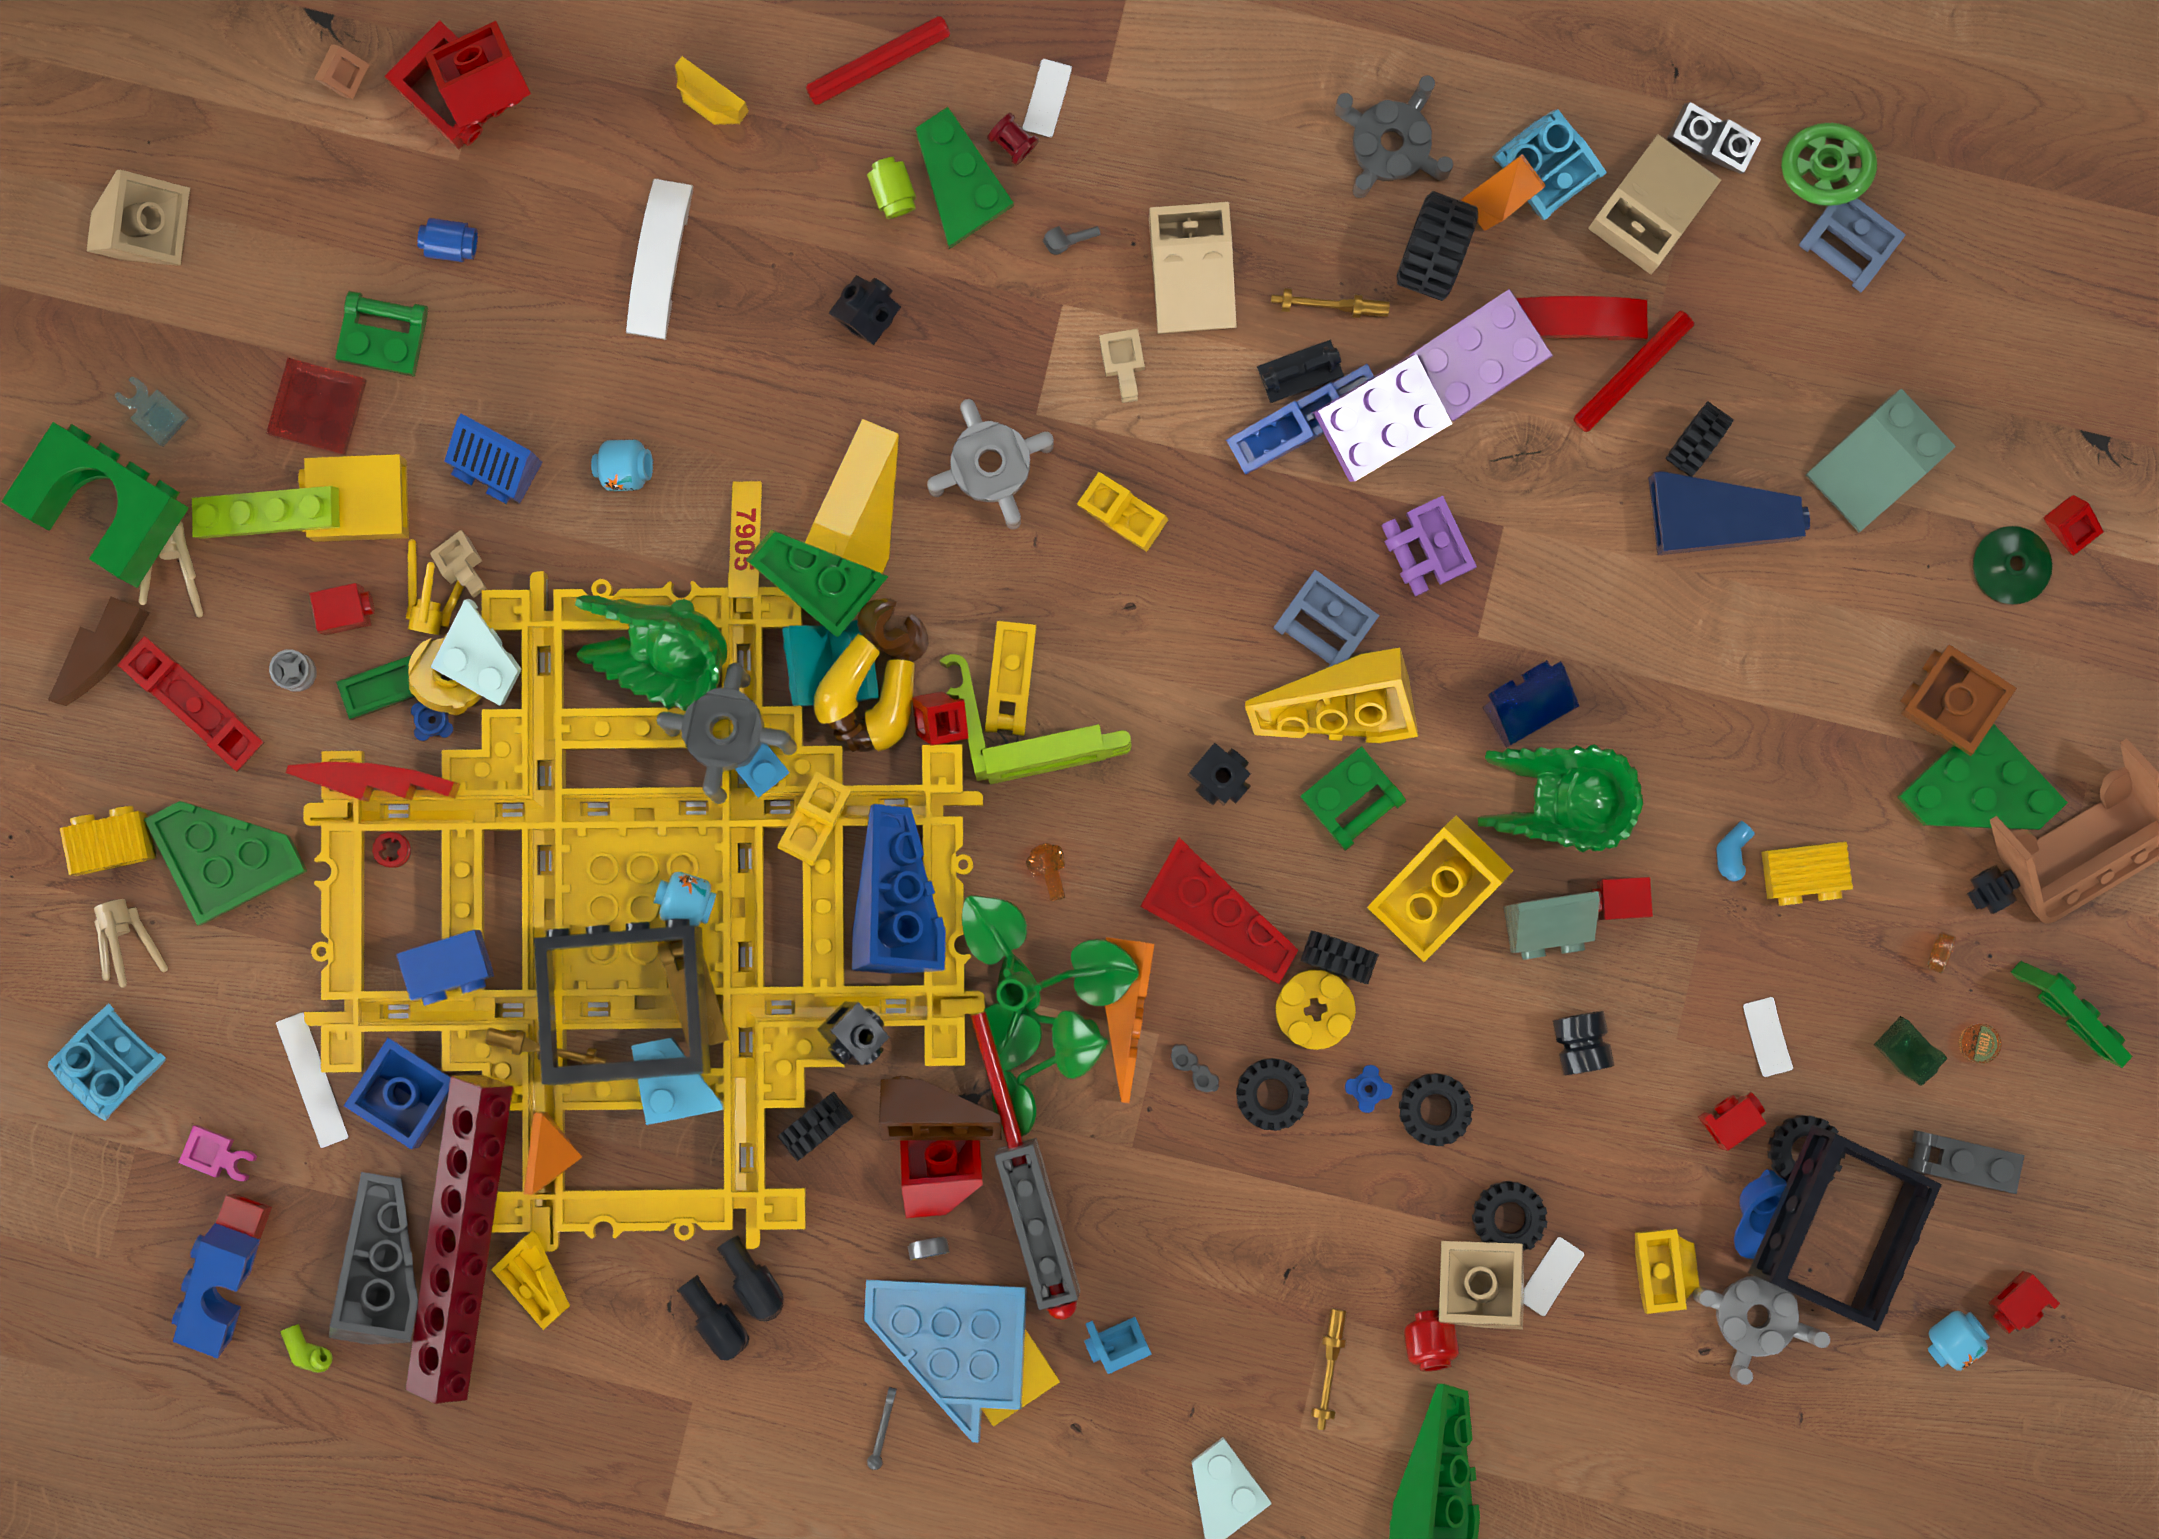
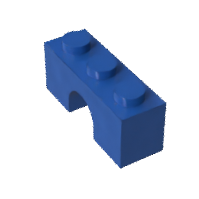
M217 1223L211 1227L205 1236L199 1235L190 1254V1257L195 1259L193 1269L190 1268L181 1286V1291L186 1292L184 1302L181 1301L172 1319V1324L177 1326L173 1342L218 1359L232 1340L241 1306L222 1298L216 1286L238 1291L251 1274L260 1239Z

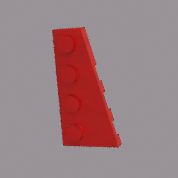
M1180 837L1177 839L1140 907L1279 985L1298 949L1220 877L1212 867L1202 860Z

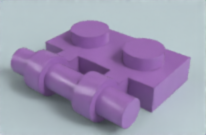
M1443 496L1407 512L1406 516L1412 527L1408 530L1401 532L1396 519L1381 525L1387 537V540L1384 542L1389 552L1394 551L1403 570L1400 575L1404 584L1409 583L1415 597L1429 591L1423 576L1432 571L1439 585L1477 567ZM1417 539L1427 560L1419 564L1416 563L1408 546L1410 542Z

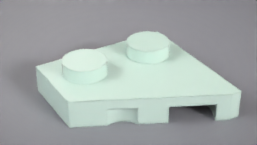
M466 599L449 629L431 668L501 706L505 704L522 669L512 654L505 651L502 646V640L495 630L488 627L476 610L478 608L476 603L471 599Z
M1224 1437L1191 1461L1205 1539H1226L1272 1504Z

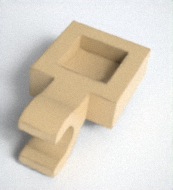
M1138 328L1099 335L1106 377L1118 375L1122 403L1138 401L1134 372L1145 370Z
M462 530L430 553L442 576L450 584L458 579L462 586L465 585L473 598L479 595L482 590L487 589L473 569L482 559L469 537Z

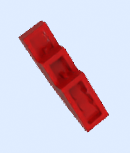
M319 762L288 765L285 772L369 802L374 788L412 800L417 786L454 799L460 787V783L416 770L374 763Z

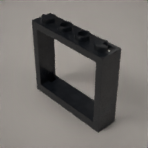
M690 919L666 920V927L650 929V922H634L625 924L626 931L610 932V925L587 926L586 934L570 935L569 928L546 930V937L534 938L542 1085L552 1086L711 1073L702 928L690 925ZM683 940L690 1057L558 1067L552 950Z
M1812 1125L1748 1273L1878 1332L1885 1315L1888 1313L1897 1287L1903 1279L1907 1264L1915 1246L1919 1242L1920 1234L1935 1204V1199L1942 1184L1839 1134ZM1842 1153L1904 1182L1851 1306L1788 1278Z

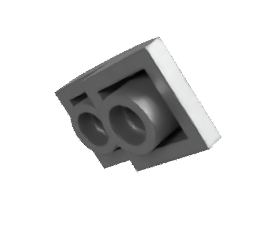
M1691 102L1683 105L1667 139L1683 148L1740 174L1745 172L1761 140L1760 137L1729 119L1722 121Z

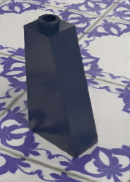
M1663 471L1654 472L1648 478L1657 556L1799 541L1806 536L1805 530L1810 529L1809 510L1807 506L1802 507L1800 496Z

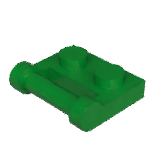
M349 291L345 300V313L335 360L415 377L428 316V307L420 304H414L413 307L364 298L362 293ZM360 313L410 322L409 334L358 324Z
M1362 746L1299 796L1344 851L1353 846V840L1393 807L1398 809L1407 802L1403 794L1388 779ZM1377 785L1384 795L1342 828L1335 818Z

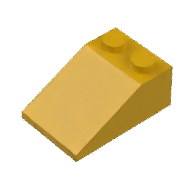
M1456 815L1367 908L1425 962L1514 870Z

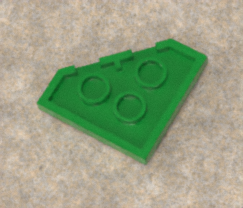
M1994 723L1971 756L1955 745L1950 746L1897 796L1923 826L1992 829L1990 819L1997 816L2008 829L2040 830L2068 803Z
M182 801L144 819L198 926L307 872L291 837L283 833Z

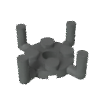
M1425 75L1420 79L1416 91L1407 104L1399 101L1383 100L1369 108L1364 114L1352 107L1353 98L1350 94L1342 93L1339 95L1335 106V114L1355 127L1353 149L1359 166L1364 170L1354 183L1353 194L1355 197L1364 198L1377 179L1381 181L1400 180L1413 176L1420 169L1439 181H1444L1449 177L1453 168V161L1447 156L1441 157L1439 161L1429 156L1432 144V129L1425 117L1420 113L1434 89L1435 80L1433 77ZM1387 132H1395L1401 136L1403 146L1397 151H1388L1382 146L1381 137Z
M731 663L728 666L723 688L710 690L697 701L694 700L688 706L684 715L661 712L656 718L657 724L667 735L674 737L682 731L683 740L691 755L699 763L707 767L703 791L716 804H722L727 799L726 791L720 786L723 770H732L748 765L758 752L761 744L778 746L786 755H792L797 750L796 742L786 731L764 728V721L759 708L750 698L739 691L740 688L749 686L751 682L749 674L739 663ZM722 719L731 720L733 722L731 735L725 739L715 738L713 736L714 725Z

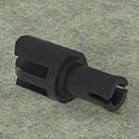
M739 1235L729 1239L719 1246L717 1250L721 1253L736 1278L733 1281V1290L752 1317L758 1321L766 1322L775 1319L781 1313L784 1306V1296L781 1288L766 1265L755 1264L742 1244Z
M696 1275L677 1289V1291L697 1316L695 1329L700 1333L712 1352L720 1360L728 1361L733 1359L748 1346L749 1335L727 1303L723 1305L722 1302L717 1304L699 1279L700 1277Z

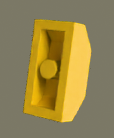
M683 56L675 64L677 88L680 90L685 104L714 125L740 124L749 112L745 101Z
M1676 1228L1635 1232V1256L1644 1312L1651 1314L1686 1310L1687 1298L1699 1287L1695 1244L1680 1237Z

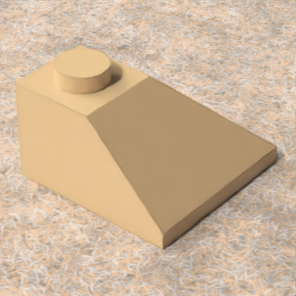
M117 170L91 212L86 251L120 260L181 265L190 188L124 170Z
M1442 1241L1439 1322L1479 1328L1523 1330V1244Z

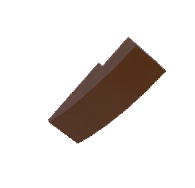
M111 596L96 631L93 632L83 627L79 628L48 700L67 706L100 682L124 657L139 635L150 612Z

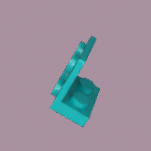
M857 620L851 621L838 638L824 626L783 627V647L787 660L789 691L794 706H814V695L823 677L857 634L862 635L859 632ZM875 662L872 664L856 696L858 702L879 698Z

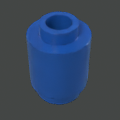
M429 218L426 225H420L417 246L420 249H424V256L427 258L464 262L465 259L473 260L477 250L478 230L477 228L469 227L468 223Z

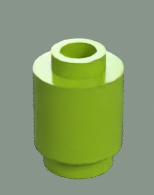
M888 157L873 163V170L867 174L879 211H884L886 219L900 217L915 210L914 200L916 195L904 162H895L894 157Z

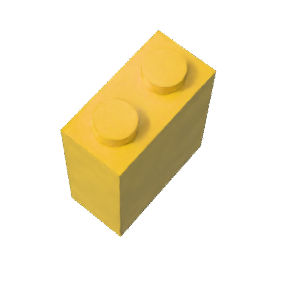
M400 454L304 458V469H300L298 474L299 489L324 486L339 488L340 527L302 530V532H306L307 538L314 542L409 538L407 460Z

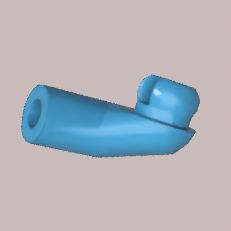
M1742 820L1718 843L1716 848L1718 870L1722 876H1725L1732 882L1742 879L1746 873L1741 848L1755 835V832Z

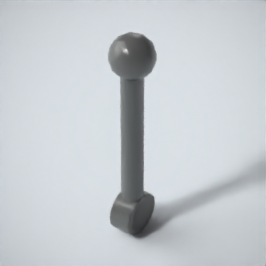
M889 1387L873 1455H870L867 1459V1465L871 1470H878L883 1464L880 1456L897 1391L896 1388Z

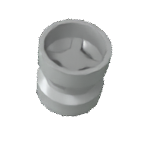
M285 649L278 652L272 658L269 665V673L276 685L292 692H301L308 689L314 683L317 668L309 656L295 650Z

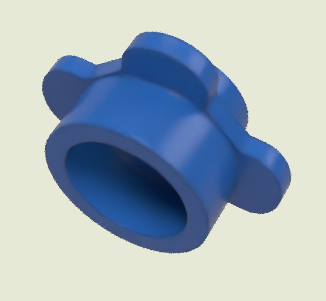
M420 702L412 706L411 714L414 716V724L416 726L414 735L417 739L426 741L431 736L440 735L443 738H447L452 734L454 728L449 723L448 712L432 710ZM431 716L436 718L433 724L429 723V717Z
M1374 1065L1365 1066L1362 1074L1358 1075L1355 1079H1348L1345 1083V1091L1355 1097L1359 1102V1109L1365 1113L1372 1112L1375 1104L1382 1099L1390 1098L1393 1092L1392 1086L1389 1083H1384L1379 1076V1069ZM1367 1085L1372 1086V1091L1370 1093H1367L1365 1091V1087Z

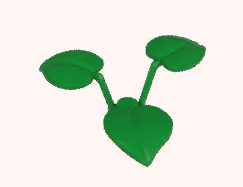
M970 895L964 901L962 926L966 943L972 954L978 960L988 965L998 963L1004 956L1007 958L1006 969L1003 971L1006 979L999 984L996 993L999 1003L992 1004L984 1009L1003 1072L1024 1063L1037 1051L1040 1045L1042 1030L1039 1021L1034 1016L1022 1014L1023 1007L1035 997L1036 992L1070 977H1075L1074 988L1082 1000L1090 1005L1106 1006L1119 1000L1139 976V969L1135 961L1124 949L1106 940L1091 939L1080 943L1072 950L1071 963L1074 969L1067 970L1041 982H1036L1026 972L1013 971L1015 956L1011 950L1019 948L1027 937V922L1021 910L1013 903L1000 898Z
M1015 956L1013 971H1023L1034 978L1025 964ZM1006 957L1000 969L997 988L1006 979L1003 975V971L1006 969ZM1040 991L1036 992L1035 997L1023 1007L1022 1014L1034 1016L1040 1023L1053 1025L1052 1043L1056 1049V1054L1022 1072L1017 1078L1011 1071L1003 1072L1022 1137L1031 1131L1035 1123L1037 1110L1034 1096L1031 1090L1024 1085L1025 1081L1055 1063L1065 1077L1069 1079L1079 1078L1093 1067L1109 1042L1100 1035L1099 1027L1094 1020L1084 1019L1072 1010L1062 1011L1056 1018L1037 1014L1035 1009L1040 1004ZM992 1093V1105H993V1110H994V1113H997V1114H998V1110H997L996 1103H995V1100H994V1097H993V1093Z

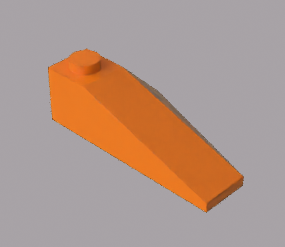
M1106 937V941L1112 942L1124 949L1133 958L1139 969L1138 978L1132 983L1127 992L1116 1002L1105 1006L1120 1100L1123 1103H1129L1154 944Z

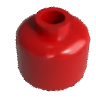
M1438 1310L1416 1313V1321L1410 1322L1404 1328L1408 1360L1413 1365L1419 1366L1422 1372L1450 1368L1452 1366L1451 1361L1459 1355L1455 1324L1440 1323Z

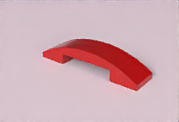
M1607 296L1516 298L1542 338L1648 339L1647 300Z
M144 636L118 664L145 691L154 695L207 743V746L236 772L265 743L216 695L148 637Z

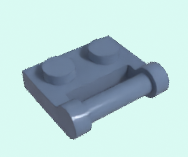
M1857 198L1845 204L1828 206L1798 246L1806 252L1809 250L1813 251L1853 282L1851 286L1861 293L1906 234ZM1827 229L1867 259L1869 263L1864 270L1820 237Z
M1314 570L1273 629L1282 635L1286 632L1330 664L1328 667H1331L1350 658L1380 615L1324 575ZM1300 610L1346 643L1341 650L1338 651L1294 620Z

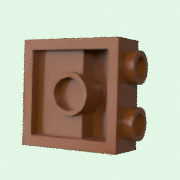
M1949 644L1942 653L1935 649L1927 659L1922 669L1928 674L1920 686L1912 682L1904 693L1900 702L1906 706L1901 714L1932 735L1938 734L1971 756L2017 688Z

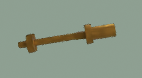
M1284 288L1283 296L1271 295L1272 303H1282L1283 312H1290L1291 304L1337 308L1341 311L1352 313V318L1359 319L1361 315L1388 317L1390 301L1363 299V295L1354 294V299H1341L1340 301L1293 297L1292 288Z
M494 1028L488 1029L485 1040L486 1044L511 1049L512 1054L519 1056L522 1052H540V1044L527 1038L526 1032L518 1030L514 1034ZM588 1047L586 1055L557 1048L558 1057L583 1062V1065L606 1063L605 1059L596 1057L597 1049Z
M1331 1308L1327 1336L1322 1338V1344L1326 1345L1327 1359L1320 1408L1312 1407L1311 1416L1319 1418L1317 1425L1319 1430H1325L1327 1419L1335 1420L1336 1411L1328 1409L1335 1360L1338 1359L1340 1349L1346 1347V1339H1343L1347 1311Z

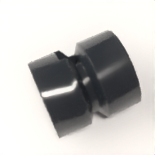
M1604 1011L1552 1020L1556 1041L1564 1045V1049L1559 1053L1564 1076L1615 1066L1611 1045L1603 1041V1037L1608 1033Z

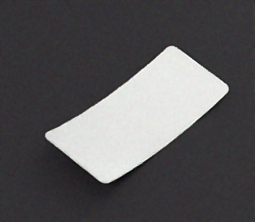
M1042 59L1023 124V130L1047 137L1053 136L1072 70L1071 66Z
M1769 997L1744 1004L1743 1008L1762 1075L1768 1077L1792 1070L1793 1065L1781 1029L1774 998Z
M1558 1237L1524 1288V1304L1541 1316H1545L1563 1286L1584 1257V1253L1563 1238Z

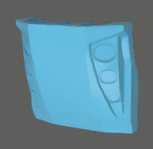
M1559 109L1551 111L1531 124L1492 156L1504 168L1520 155H1524L1546 185L1540 192L1528 200L1532 209L1542 220H1546L1557 208L1590 183L1607 173L1586 141L1569 124Z
M107 1004L48 1062V1067L59 1082L91 1113L106 1121L130 1094L158 1070L166 1061V1058L148 1046L114 1012V1008Z

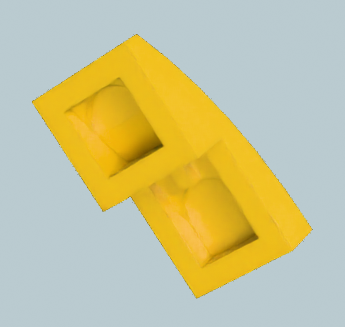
M1100 472L1097 473L1077 503L1080 508L1146 552L1169 520L1166 515L1138 499L1131 491Z
M816 771L797 805V810L778 844V849L814 866L852 789Z

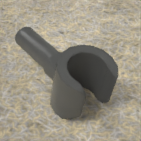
M1057 226L1045 234L1043 242L1050 253L1059 255L1077 242L1100 236V230L1096 226L1076 233L1073 232L1066 236L1061 227Z

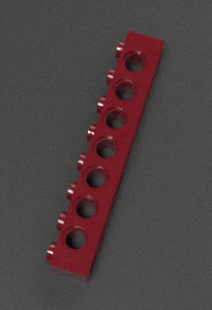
M485 1075L451 1076L406 1383L407 1391L434 1404L465 1401L468 1399L513 1086Z

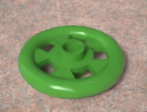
M1821 123L1809 126L1792 137L1783 152L1781 167L1787 185L1799 197L1814 204L1835 206L1851 202L1867 191L1876 176L1877 158L1872 144L1859 131L1843 124ZM1826 139L1844 141L1843 147L1841 148L1833 144L1825 145ZM1805 147L1815 151L1811 155L1810 161L1798 157ZM1860 156L1861 168L1850 169L1848 157ZM1825 164H1832V165H1834L1835 167H1833V168H1828V167H1824L1823 165H1825ZM1810 172L1819 182L1812 186L1802 176ZM1843 178L1847 180L1849 185L1834 190L1831 183L1840 181Z

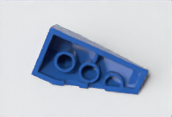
M872 804L870 806L853 925V971L891 974L945 970L946 930L942 917H938L932 896V894H935L932 880L928 881L922 861L924 852L911 808Z

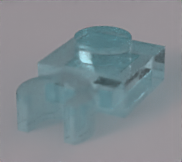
M131 376L129 381L136 386V395L133 398L127 399L124 395L117 392L115 397L125 407L137 409L130 419L159 445L164 447L189 417L159 390H156L149 397L146 385L139 379Z

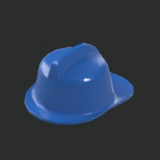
M1771 1169L1764 1170L1762 1175L1750 1182L1740 1194L1739 1201L1742 1219L1736 1229L1734 1245L1737 1252L1742 1257L1748 1259L1755 1258L1787 1184L1784 1179Z

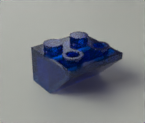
M1546 660L1524 673L1522 677L1525 682L1516 686L1515 682L1511 680L1488 694L1491 701L1484 705L1483 709L1506 748L1580 706L1561 661L1551 666L1549 661Z

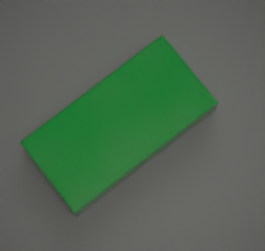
M411 655L336 682L350 720L415 698L409 690L408 665Z

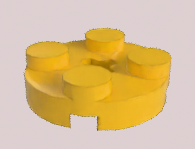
M446 635L444 638L433 641L430 638L422 642L411 655L408 665L409 690L420 703L432 710L448 712L451 715H460L468 707L476 704L482 696L454 680L446 681L441 679L442 675L431 668Z
M1308 970L1293 976L1282 987L1275 1004L1276 1020L1281 1031L1293 1043L1312 1050L1325 1049L1337 1044L1350 1032L1356 1013L1354 997L1349 987L1340 977L1323 970ZM1317 998L1319 1004L1326 1005L1327 1011L1321 1013L1320 1021L1314 1022L1312 1015H1305L1304 1008L1310 1006V999Z

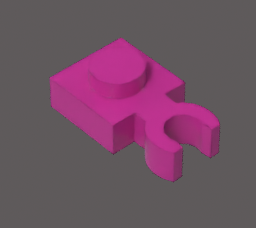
M193 1125L179 1163L215 1178L220 1176L222 1168H224L232 1179L246 1181L249 1175L241 1173L237 1168V1163L241 1158L248 1161H256L257 1156L249 1150L230 1151L234 1139L199 1125Z

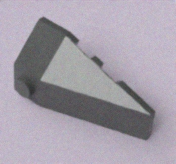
M361 1172L330 1323L329 1338L369 1345L411 1342L418 1306V1295L414 1278L402 1180L400 1178Z

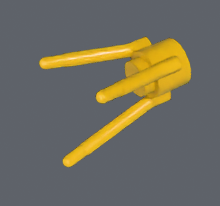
M410 539L408 542V608L406 613V619H409L408 629L439 635L441 626L449 627L452 611L465 585L462 586L457 580L441 612V603L430 601L435 564L429 562L426 568L422 597L417 600L416 541Z

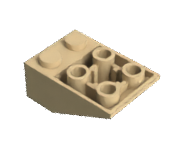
M1658 134L1588 229L1652 275L1721 182V179Z
M1229 202L1151 207L1149 209V229L1158 334L1236 328Z

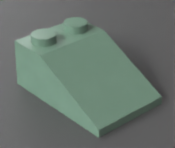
M1901 388L1806 474V477L1858 532H1861L1956 446Z
M1599 891L1503 906L1511 953L1521 952L1522 960L1545 957V948L1561 946L1562 954L1584 951V942L1595 941L1600 902Z

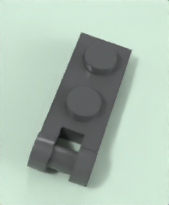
M1914 1130L1912 1142L1916 1144L1913 1158H1908L1907 1168L1916 1172L2017 1194L2025 1155ZM1931 1147L1940 1148L1937 1164L1928 1162Z

